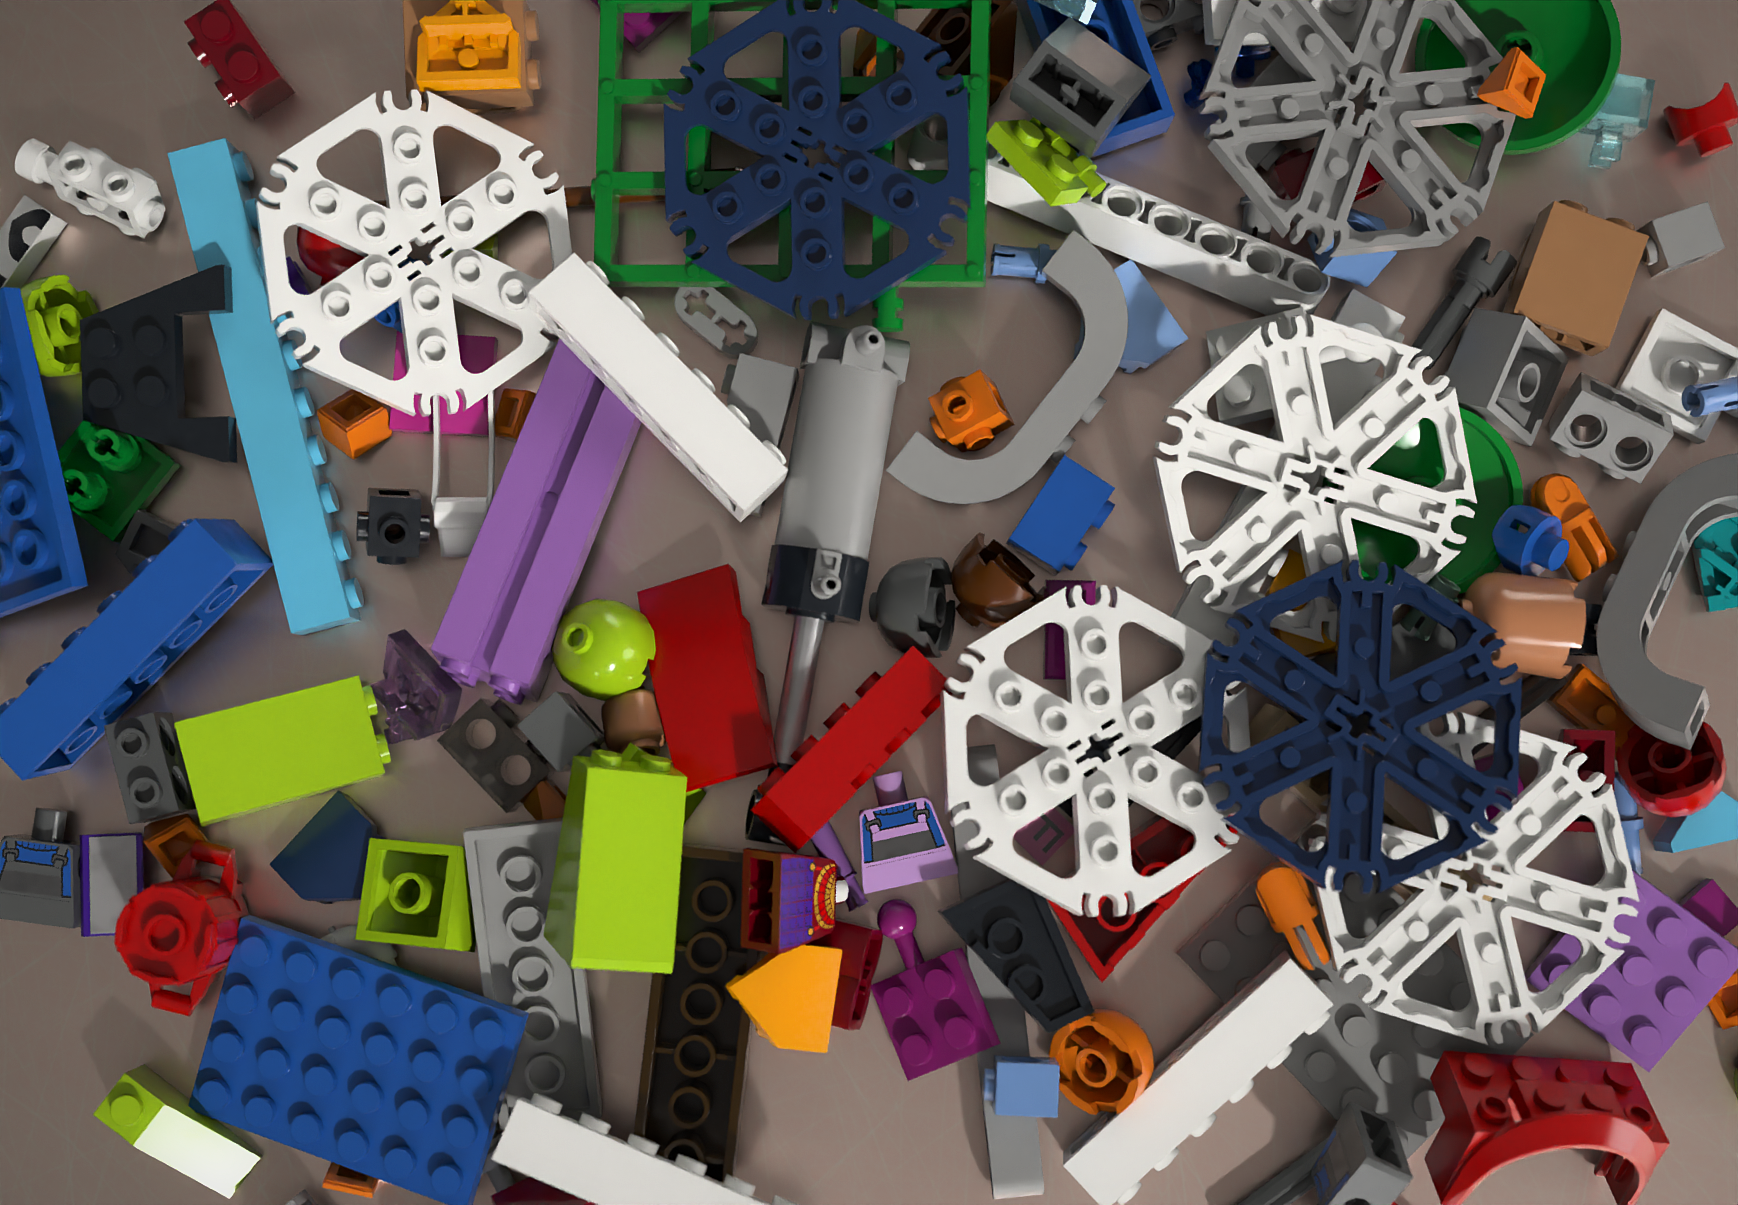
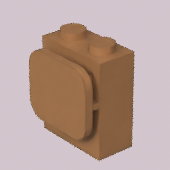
M402 0L406 98L409 101L410 91L417 89L421 95L422 104L420 110L426 111V102L423 96L425 91L420 92L416 82L418 36L423 32L419 20L425 15L433 16L450 0ZM485 0L500 14L505 13L508 15L513 29L519 33L521 40V88L429 92L476 115L513 113L522 107L534 106L533 90L541 89L539 59H532L531 41H539L537 11L530 10L526 0Z
M1570 200L1553 201L1539 212L1533 231L1523 244L1517 265L1509 282V296L1503 312L1526 316L1552 342L1593 357L1609 348L1649 236L1634 231L1635 226L1626 220L1619 218H1606L1605 220L1588 213V208L1578 202Z

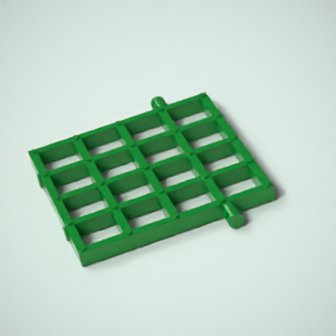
M597 0L600 6L596 178H593L591 181V196L595 203L594 263L607 276L609 280L608 287H735L695 266L691 262L699 259L703 254L696 258L686 256L685 265H618L619 197L623 195H665V171L620 172L622 104H674L667 95L669 89L684 95L689 93L693 87V82L686 78L623 79L624 13L692 12V56L714 42L715 12L762 11L777 0ZM790 0L789 5L790 16L796 14L793 0ZM805 0V10H818L822 5V0ZM832 0L834 10H837L839 0ZM855 0L870 9H877L878 13L898 22V9L972 8L970 75H961L965 83L961 90L955 94L947 95V97H951L967 87L970 101L971 209L967 208L966 264H931L873 300L872 310L878 311V317L872 319V327L876 328L879 332L903 331V319L898 318V312L904 310V299L898 298L899 287H986L987 133L989 131L991 0ZM783 35L782 77L727 79L773 103H782V108L789 111L788 42ZM877 37L876 76L842 77V102L852 101L897 72L896 46ZM690 63V67L695 69L699 75L704 72L701 67ZM938 76V77H939L941 80H950V79H952L954 76ZM702 126L692 128L689 131L686 184L688 190L696 195L708 193L741 172L711 171L712 131ZM895 139L874 152L875 156L894 166ZM797 144L794 145L803 151V147ZM785 156L786 159L796 164L797 161ZM903 170L931 184L942 181L948 170ZM822 176V178H824V179H826V180H828V181H830V182L832 181L831 179H829V178H827V177H825V176ZM791 205L779 212L778 264H740L773 282H781L787 279L792 271ZM873 216L872 264H846V273L852 278H863L893 260V226ZM693 230L686 231V247L695 241L696 233Z

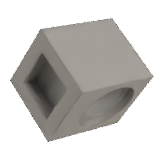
M1708 201L1651 220L1637 230V232L1649 236L1640 262L1643 266L1648 267L1651 277L1707 259L1725 248Z

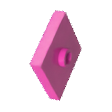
M399 331L396 333L393 381L400 380L407 374L403 334ZM457 335L460 361L466 371L479 374L497 362L498 339L496 337ZM456 391L459 398V407L455 414H448L446 400L439 396L440 434L489 437L488 395L463 412V400L460 392ZM414 395L413 401L416 412L415 416L391 407L389 429L398 432L434 434L433 396L430 399L431 414L429 416L422 417L418 410L420 396Z

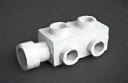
M29 139L21 146L17 153L15 171L18 175L37 184L46 182L53 185L59 199L76 206L77 210L84 215H95L118 226L119 230L126 235H137L144 238L149 231H154L162 221L166 209L158 190V184L150 174L142 169H129L114 162L106 153L97 148L91 147L88 150L71 141L57 155L53 147L36 139ZM87 194H89V196L87 197V200H82V199L84 198V196H86Z

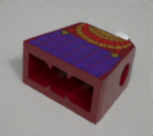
M743 848L741 947L782 954L832 933L835 927L836 905L842 904L847 899L849 891L845 878L837 874V864L834 859L789 852Z

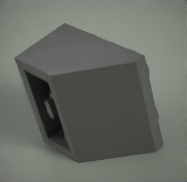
M1069 17L1042 42L1014 79L1010 100L1091 158L1148 83L1151 75Z

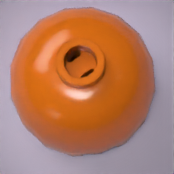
M1095 1009V1012L1060 1028L1055 1033L1049 1049V1057H1055L1060 1064L1059 1075L1061 1079L1059 1080V1089L1073 1105L1093 1115L1098 1114L1100 1111L1116 1112L1118 1114L1122 1113L1136 1101L1150 1084L1154 1071L1153 1047L1146 1032L1134 1019L1118 1011Z

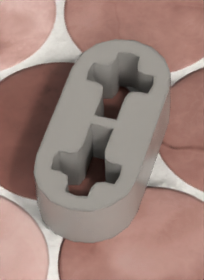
M714 287L679 288L675 295L674 305L679 318L686 326L718 352L730 359H738L740 353L749 355L754 351L757 345L758 334L755 323L746 313ZM702 294L707 295L706 305L715 314L710 320L700 311L694 312L692 316L687 314L690 308L686 301L687 297L692 295L695 298H699ZM723 320L734 329L738 328L741 324L744 325L746 328L743 333L747 342L743 345L734 342L730 347L725 345L727 336L724 330L718 326L719 323Z

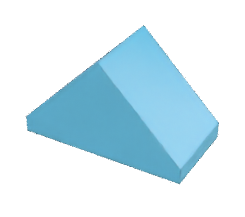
M1721 791L1706 808L1692 815L1674 818L1667 817L1653 839L1655 851L1675 853L1738 839V801Z

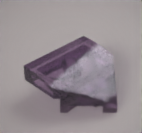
M406 629L389 634L383 666L385 679L369 684L372 687L374 696L386 708L389 717L385 719V723L389 728L383 730L388 745L409 739H414V741L450 729L459 706L462 688L445 670L440 668V665Z

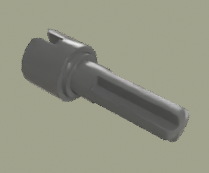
M1479 236L1474 238L1452 270L1456 283L1411 347L1421 349L1422 351L1414 355L1411 362L1418 357L1429 356L1433 361L1429 366L1425 367V370H1429L1435 365L1481 298H1493L1517 265V260L1508 251H1499L1490 264L1486 261L1491 245L1490 240Z

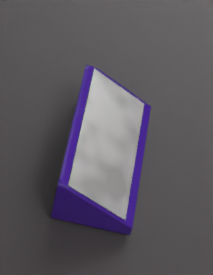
M141 832L80 835L81 937L115 935L117 919L124 906L129 903L128 900L144 890L143 836Z

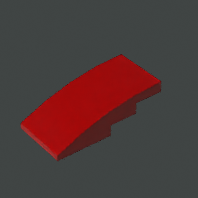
M728 563L638 591L640 613L646 616L654 630L656 652L654 660L648 658L664 734L674 768L687 776L686 792L778 766L764 674L756 667L750 623L742 615L736 571Z

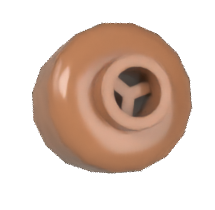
M641 685L635 690L614 696L603 703L601 718L605 742L609 750L622 755L631 742L650 755L657 756L660 753V748L667 741L654 691L647 690Z

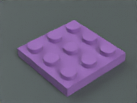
M1632 869L1640 902L1631 900L1628 897H1618V902L1633 906L1638 911L1637 917L1619 914L1615 917L1613 923L1614 929L1617 932L1630 936L1629 943H1619L1610 939L1605 941V944L1611 948H1619L1625 952L1564 1009L1646 1071L1650 1072L1738 969V947ZM1559 931L1524 973L1526 981L1539 991L1545 990L1579 957L1581 946L1578 939L1573 935Z

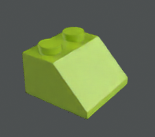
M370 838L355 940L475 952L476 933L465 847Z

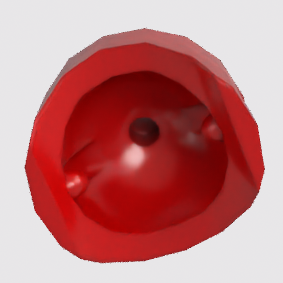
M1728 82L1724 83L1722 90L1714 99L1702 106L1684 109L1674 108L1669 105L1663 110L1676 146L1695 143L1699 156L1706 157L1733 145L1728 128L1738 123V105Z

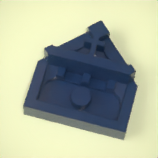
M338 790L269 865L304 900L317 901L322 904H333L336 901L361 900L369 839L386 838L377 834V826L351 797Z

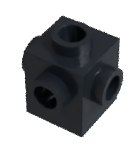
M368 488L367 511H357L356 540L366 541L367 556H377L376 561L378 563L389 565L406 564L407 557L419 558L420 543H429L430 515L421 513L422 498L419 490ZM391 524L400 525V527L396 530H386V528Z

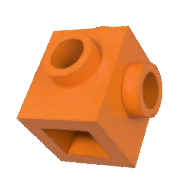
M981 369L967 377L960 376L947 381L941 386L940 392L928 398L935 413L929 419L936 435L943 444L949 441L962 453L977 451L987 447L994 441L995 435L1015 425L996 384Z

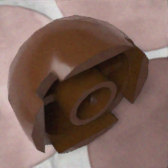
M978 533L964 547L954 561L951 572L952 589L960 602L956 610L968 624L978 628L983 623L995 630L1050 596L1044 586L1037 593L1029 584L1035 575L1017 556L995 539L986 546L984 544L985 534Z

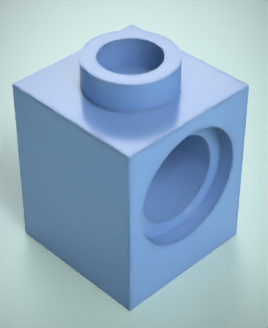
M1352 208L1350 209L1347 222L1354 230L1359 232L1387 230L1383 219ZM1312 232L1307 238L1321 273L1364 287H1368L1398 253L1396 250L1328 258L1333 251L1334 238L1321 255L1315 253V248L1318 244L1317 235Z
M994 1055L993 1069H984L983 1099L992 1101L995 1115L1058 1118L1060 1064L1055 1057Z

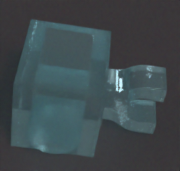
M1624 74L1617 75L1614 87L1603 107L1585 127L1578 131L1579 133L1595 135L1588 166L1608 170L1612 162H1618L1621 158L1622 140L1631 142L1647 129L1655 80Z

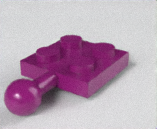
M892 899L880 907L877 914V925L886 937L894 939L906 970L871 985V989L907 1081H910L1001 1043L962 947L925 962L913 934L917 923V915L914 908L907 901Z

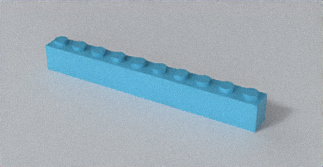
M226 138L167 153L198 272L215 265H226L232 268L233 313L209 314L290 631L292 634L305 636L360 621L361 617L358 608L364 606L363 593L356 578L350 579L346 560L352 557L350 543L345 531H338L333 512L339 511L338 497L331 482L325 483L321 464L327 463L326 451L318 434L313 435L309 417L315 414L313 401L306 387L301 388L296 369L302 368V359H295L292 356L293 351L298 346L293 339L288 340L287 333L281 337H278L275 333L280 323L290 318V314L278 317L270 325L256 212L258 199L251 198L247 181L253 180V171L245 151L239 152Z

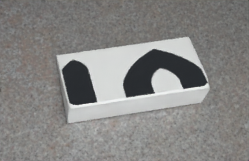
M26 195L22 197L0 229V288H21L67 224Z

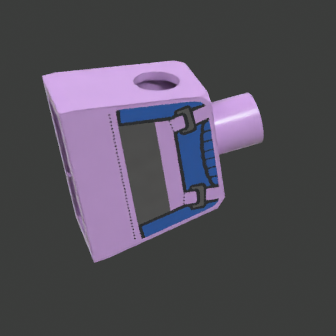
M902 771L874 776L873 782L879 806L859 810L862 886L864 894L958 874L956 862L929 796L908 799Z

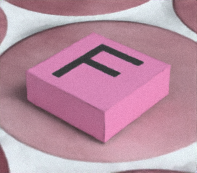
M1052 808L1017 830L1013 838L1043 866L1074 834V827L1055 808Z

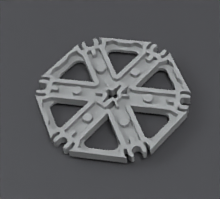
M1236 0L1199 100L1208 98L1199 108L1200 114L1212 113L1221 120V124L1209 125L1204 132L1205 139L1211 140L1208 145L1209 150L1282 238L1289 232L1291 220L1296 223V226L1291 231L1290 243L1296 245L1303 238L1306 230L1312 231L1318 237V244L1315 248L1316 254L1321 255L1334 238L1333 251L1328 258L1441 246L1445 241H1449L1459 232L1452 223L1450 216L1457 217L1466 227L1484 211L1516 114L1506 112L1504 109L1482 101L1477 96L1480 86L1502 61L1503 57L1455 0H1367V7L1351 50L1309 0ZM1428 18L1438 25L1465 59L1464 68L1399 73L1418 19ZM1250 33L1264 35L1303 82L1236 88L1231 81V73L1245 36ZM1366 86L1362 97L1364 98L1363 106L1366 110L1352 124L1356 113L1354 112L1355 103L1352 101ZM1337 114L1340 115L1338 123L1335 122ZM1470 123L1479 130L1481 142L1467 181L1460 183L1415 127ZM1319 137L1298 196L1292 200H1283L1276 196L1246 158V148L1252 143ZM1368 160L1410 210L1412 219L1409 226L1405 228L1359 232L1348 224L1347 218Z

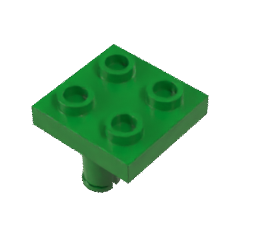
M84 420L58 451L70 508L111 541L120 543L136 510H146L181 466L147 439Z

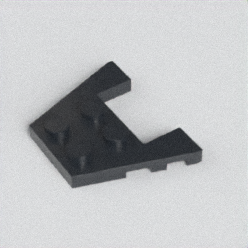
M215 265L80 320L82 409L84 421L217 461L237 463L236 418L230 416L185 418L182 317L184 315L233 313L231 267Z

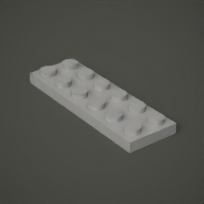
M563 817L469 827L463 831L483 997L529 1012L498 1117L500 1130L505 1129L517 1100L525 1098L531 1101L534 1092L563 1104L560 1114L577 1121L580 1120L582 1113L601 1119L603 1113L586 969L570 968L543 937Z

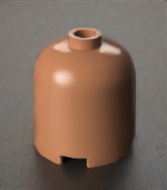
M1501 572L1486 573L1478 577L1470 585L1463 599H1458V606L1498 631L1493 635L1483 637L1479 641L1482 647L1495 639L1504 640L1506 645L1491 654L1492 663L1496 667L1506 668L1516 663L1518 666L1517 672L1562 679L1571 671L1572 666L1565 664V661L1567 660L1570 648L1581 649L1586 625L1585 599L1574 597L1573 591L1578 587L1577 581Z

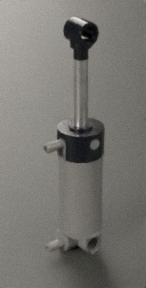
M811 321L805 336L800 368L805 369L775 544L771 547L766 585L761 604L764 607L785 612V615L795 617L774 734L778 766L768 769L767 778L778 767L786 774L797 763L790 755L804 742L824 622H860L870 564L868 555L897 387L905 382L910 353L909 341L882 336L876 328L869 325H860L854 329H847ZM754 789L747 809L745 839L787 846L751 811L763 797L758 790Z

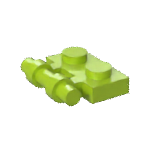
M1034 117L1030 121L1023 119L995 121L987 133L988 142L1050 206L1077 203L1085 192L1091 197H1095L1106 186V182L1096 173V164L1087 155L1080 156L1065 139Z

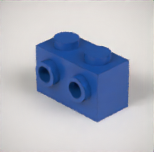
M1064 455L1006 544L1055 576L1061 571L1063 566L1072 571L1088 547L1081 542V539L1090 525L1099 530L1115 507V504L1108 500L1115 488Z

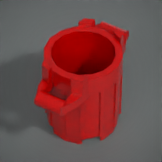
M197 839L181 860L173 879L152 884L150 888L132 896L117 919L114 942L117 953L120 952L123 961L129 968L128 971L133 976L149 983L152 1000L151 1006L153 1008L190 1017L193 1010L206 995L210 984L217 982L222 971L228 967L233 949L238 944L237 932L241 918L249 915L245 900L241 896L244 883L237 879L238 871L234 848ZM197 860L224 867L221 880L210 876H199L202 867L195 868ZM193 982L190 995L163 989L164 985L177 984V986Z

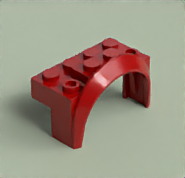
M1443 1051L1430 1077L1445 1120L1424 1160L1441 1205H1461L1483 1179L1511 1162L1530 1155L1566 1148L1605 1150L1594 1167L1595 1176L1605 1177L1617 1205H1636L1654 1168L1670 1144L1631 1063Z

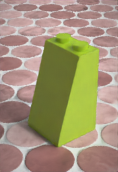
M358 675L174 722L201 827L383 776L385 774L383 764L390 763L391 758L384 734L375 735L370 716L378 714L371 685L362 687Z
M592 750L591 757L573 756L543 937L570 968L672 974L687 776L671 765L672 760L661 756L641 755L640 762L622 760L623 755L606 750Z

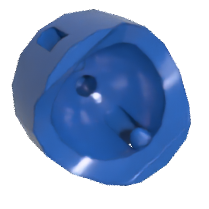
M1512 505L1499 518L1492 532V539L1503 567L1515 574L1538 576L1545 569L1556 571L1564 563L1569 552V542L1561 538V520L1532 506ZM1517 523L1529 530L1525 534L1517 531Z

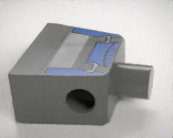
M36 808L32 835L4 836L1 840L0 919L72 929L81 927L80 842L63 840L68 811Z
M1350 1101L1315 1161L1311 1172L1319 1201L1317 1205H1392L1413 1179L1394 1121Z

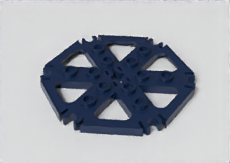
M777 0L687 58L692 65L699 66L704 70L699 75L695 69L689 66L681 67L679 72L682 76L693 82L692 90L689 93L681 95L669 89L667 93L669 98L676 106L683 108L684 111L671 109L663 103L666 221L669 224L672 223L669 228L676 237L687 230L695 231V241L683 249L685 255L689 258H696L703 254L699 259L691 261L695 266L796 320L795 307L798 298H801L799 310L805 320L812 319V305L821 299L828 302L829 317L831 319H838L840 304L837 298L843 296L845 302L844 316L848 317L947 255L946 250L936 248L929 242L935 238L938 243L944 246L952 247L954 245V237L941 230L944 220L955 218L963 223L967 221L968 217L964 210L957 205H951L950 202L962 203L971 209L968 88L966 87L960 93L947 97V95L955 94L961 90L965 83L961 74L954 76L950 80H941L938 77L939 70L951 62L946 51L939 52L942 51L941 44L855 0H839L836 13H833L834 3L832 0H822L821 7L814 12L805 10V0H793L796 14L791 16L789 13L790 0ZM852 27L861 28L903 51L905 61L899 71L842 106L841 35L845 30ZM770 32L783 34L788 42L789 111L730 81L724 73L725 64L730 57ZM934 53H937L936 55H934V56L931 58V60H930L929 62H927V60H928ZM934 114L942 116L947 122L948 172L946 177L938 183H927L872 154ZM702 126L762 157L706 194L696 195L687 188L686 136L694 127ZM800 128H803L806 131L812 133L811 136H808L803 132L799 131ZM797 144L805 149L816 150L820 144H824L825 154L839 168L829 163L823 164L817 162L813 168H809V159L800 148L794 145ZM841 148L847 151V154L845 155L837 151V149ZM785 156L797 161L796 164L786 159ZM822 176H825V177L831 179L832 181L830 182V181H828V180L822 178ZM844 201L907 233L909 238L908 247L901 255L859 279L852 278L846 273ZM791 205L792 271L787 279L781 282L770 281L730 259L728 255V245ZM685 214L687 215V217H682V218H679V219L675 220L677 217H680V216L685 215Z
M1352 560L1346 569L1347 582H1344L1341 571L1343 561H1340L1236 610L1233 615L1242 618L1250 626L1247 629L1244 623L1235 618L1227 620L1224 626L1236 634V645L1225 646L1220 641L1214 639L1209 648L1213 654L1219 658L1227 659V661L1224 663L1214 659L1208 652L1205 655L1198 773L1205 768L1219 766L1220 771L1208 774L1201 784L1204 787H1208L1213 783H1222L1226 786L1228 796L1225 800L1213 806L1215 812H1224L1234 804L1240 808L1234 815L1224 817L1221 820L1321 889H1327L1325 878L1327 870L1330 868L1333 870L1330 876L1332 892L1342 891L1343 876L1347 872H1352L1360 879V894H1369L1373 887L1371 872L1374 871L1377 878L1375 894H1378L1490 841L1479 836L1472 829V824L1483 834L1493 835L1498 831L1499 828L1486 819L1485 810L1489 805L1497 807L1504 813L1511 811L1513 808L1509 799L1503 795L1495 794L1496 789L1506 793L1512 800L1518 798L1522 677L1514 683L1501 685L1500 680L1510 677L1518 670L1517 664H1511L1506 668H1498L1492 663V652L1506 645L1503 639H1495L1483 647L1479 644L1483 637L1493 635L1498 631L1394 564L1391 567V584L1388 585L1385 583L1388 577L1386 562H1379L1375 568V579L1373 581H1365L1358 573L1359 560ZM1324 597L1331 600L1337 608L1334 675L1272 635L1270 632L1271 621L1275 617L1315 598ZM1399 604H1409L1451 631L1455 637L1456 644L1453 652L1390 681L1393 608ZM1233 682H1245L1304 722L1241 752H1233L1226 748L1222 741L1225 689ZM1473 701L1486 702L1492 707L1495 715L1492 765L1487 771L1479 772L1415 730V728ZM1361 713H1364L1369 717L1367 727L1372 730L1373 735L1369 736L1363 733L1359 737L1354 738L1349 734L1352 725L1346 721L1345 716L1350 715L1356 718ZM1328 722L1329 724L1337 728L1339 732L1334 731L1333 729L1325 725V723ZM1362 746L1373 752L1374 755L1372 756L1364 751ZM1329 770L1325 843L1318 851L1308 852L1266 825L1260 817V806L1265 799ZM1385 776L1440 812L1446 818L1448 830L1441 840L1400 859L1389 858L1382 852Z

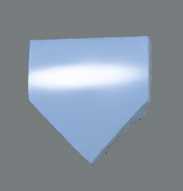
M1130 259L1114 269L1121 283L1128 310L1127 340L1118 366L1122 368L1124 373L1132 374L1138 367L1146 369L1188 339L1133 260ZM1082 318L1079 341L1075 344L1073 359H1076L1083 344L1084 326Z

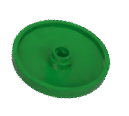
M1455 0L1503 58L1511 48L1519 47L1546 74L1532 118L1525 119L1516 115L1503 154H1527L1557 145L1585 127L1603 107L1616 82L1621 61L1620 25L1611 0ZM1424 18L1416 41L1415 71L1464 68L1465 59L1434 21ZM1470 123L1440 125L1460 142L1475 149L1479 148L1481 134L1474 125Z
M1459 407L1477 504L1462 498L1456 499V504L1471 508L1475 514L1473 518L1457 515L1452 519L1451 530L1467 538L1465 543L1461 544L1447 540L1441 542L1443 546L1461 552L1438 572V574L1445 576L1459 586L1461 591L1458 595L1466 592L1478 577L1486 573H1492L1499 566L1501 561L1492 539L1493 529L1499 518L1512 505H1523L1521 475L1511 449L1502 436L1489 423ZM1422 418L1367 469L1427 488L1438 485L1443 479L1444 467L1434 423L1428 418ZM1335 467L1334 472L1343 475L1344 470ZM1324 477L1322 487L1328 486L1338 489L1339 484L1329 482ZM1325 496L1324 501L1333 504L1334 499ZM1351 518L1363 580L1373 581L1375 579L1376 565L1379 562H1386L1388 577L1385 583L1388 584L1392 580L1391 567L1394 564L1404 569L1416 558L1418 545L1411 536ZM1517 523V528H1516L1517 531H1518L1519 526H1520V524H1518V523Z

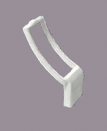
M494 390L488 394L489 458L487 497H439L440 399L438 395L433 396L434 455L431 503L434 511V527L438 528L441 557H469L494 497Z

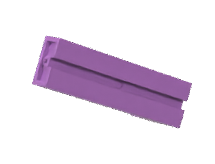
M560 338L431 647V651L440 663V668L448 672L446 675L448 679L471 688H475L477 681L486 682L488 686L495 689L493 693L495 696L517 705H522L524 698L537 703L554 662L552 644L557 629L566 612L642 423Z

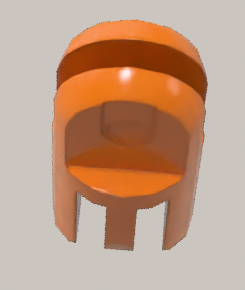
M1553 473L1541 477L1535 482L1530 491V504L1532 507L1552 514L1561 520V538L1569 542V552L1564 564L1574 581H1582L1591 573H1595L1603 568L1606 563H1611L1619 557L1578 485L1569 476Z
M1282 861L1270 863L1262 869L1258 876L1256 893L1274 933L1284 932L1302 969L1315 970L1308 950L1297 929V926L1303 924L1323 965H1326L1331 959L1329 948L1314 917L1320 914V910L1304 876Z

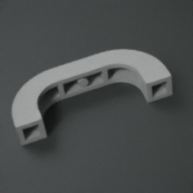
M1073 230L1045 265L1042 269V276L1064 292L1075 303L1081 314L1084 338L1078 356L1010 443L990 457L978 460H965L953 457L916 431L886 469L888 473L911 490L936 501L953 504H975L1003 497L1029 481L1049 458L1057 464L1076 441L1068 435L1076 423L1082 419L1089 424L1107 400L1099 394L1114 375L1125 349L1128 332L1127 304L1121 283L1108 260L1097 248Z
M1738 453L1716 457L1686 470L1672 480L1657 495L1647 510L1638 531H1631L1627 536L1622 551V558L1625 560L1618 575H1610L1602 594L1604 606L1597 626V653L1612 695L1623 712L1644 731L1658 739L1688 750L1691 749L1710 707L1706 689L1704 686L1671 676L1658 669L1647 658V644L1693 541L1712 524L1724 519L1738 517Z

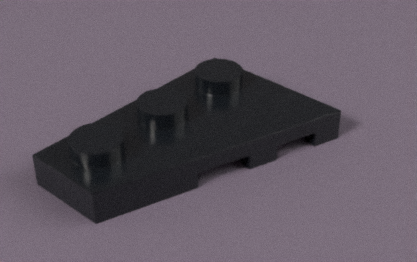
M1008 878L937 911L1043 1031L1051 1033L1095 1012L1045 897Z

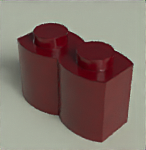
M835 918V927L832 933L806 943L842 949L831 1026L845 1030H860L869 1002L872 978L882 947L883 933L880 929Z

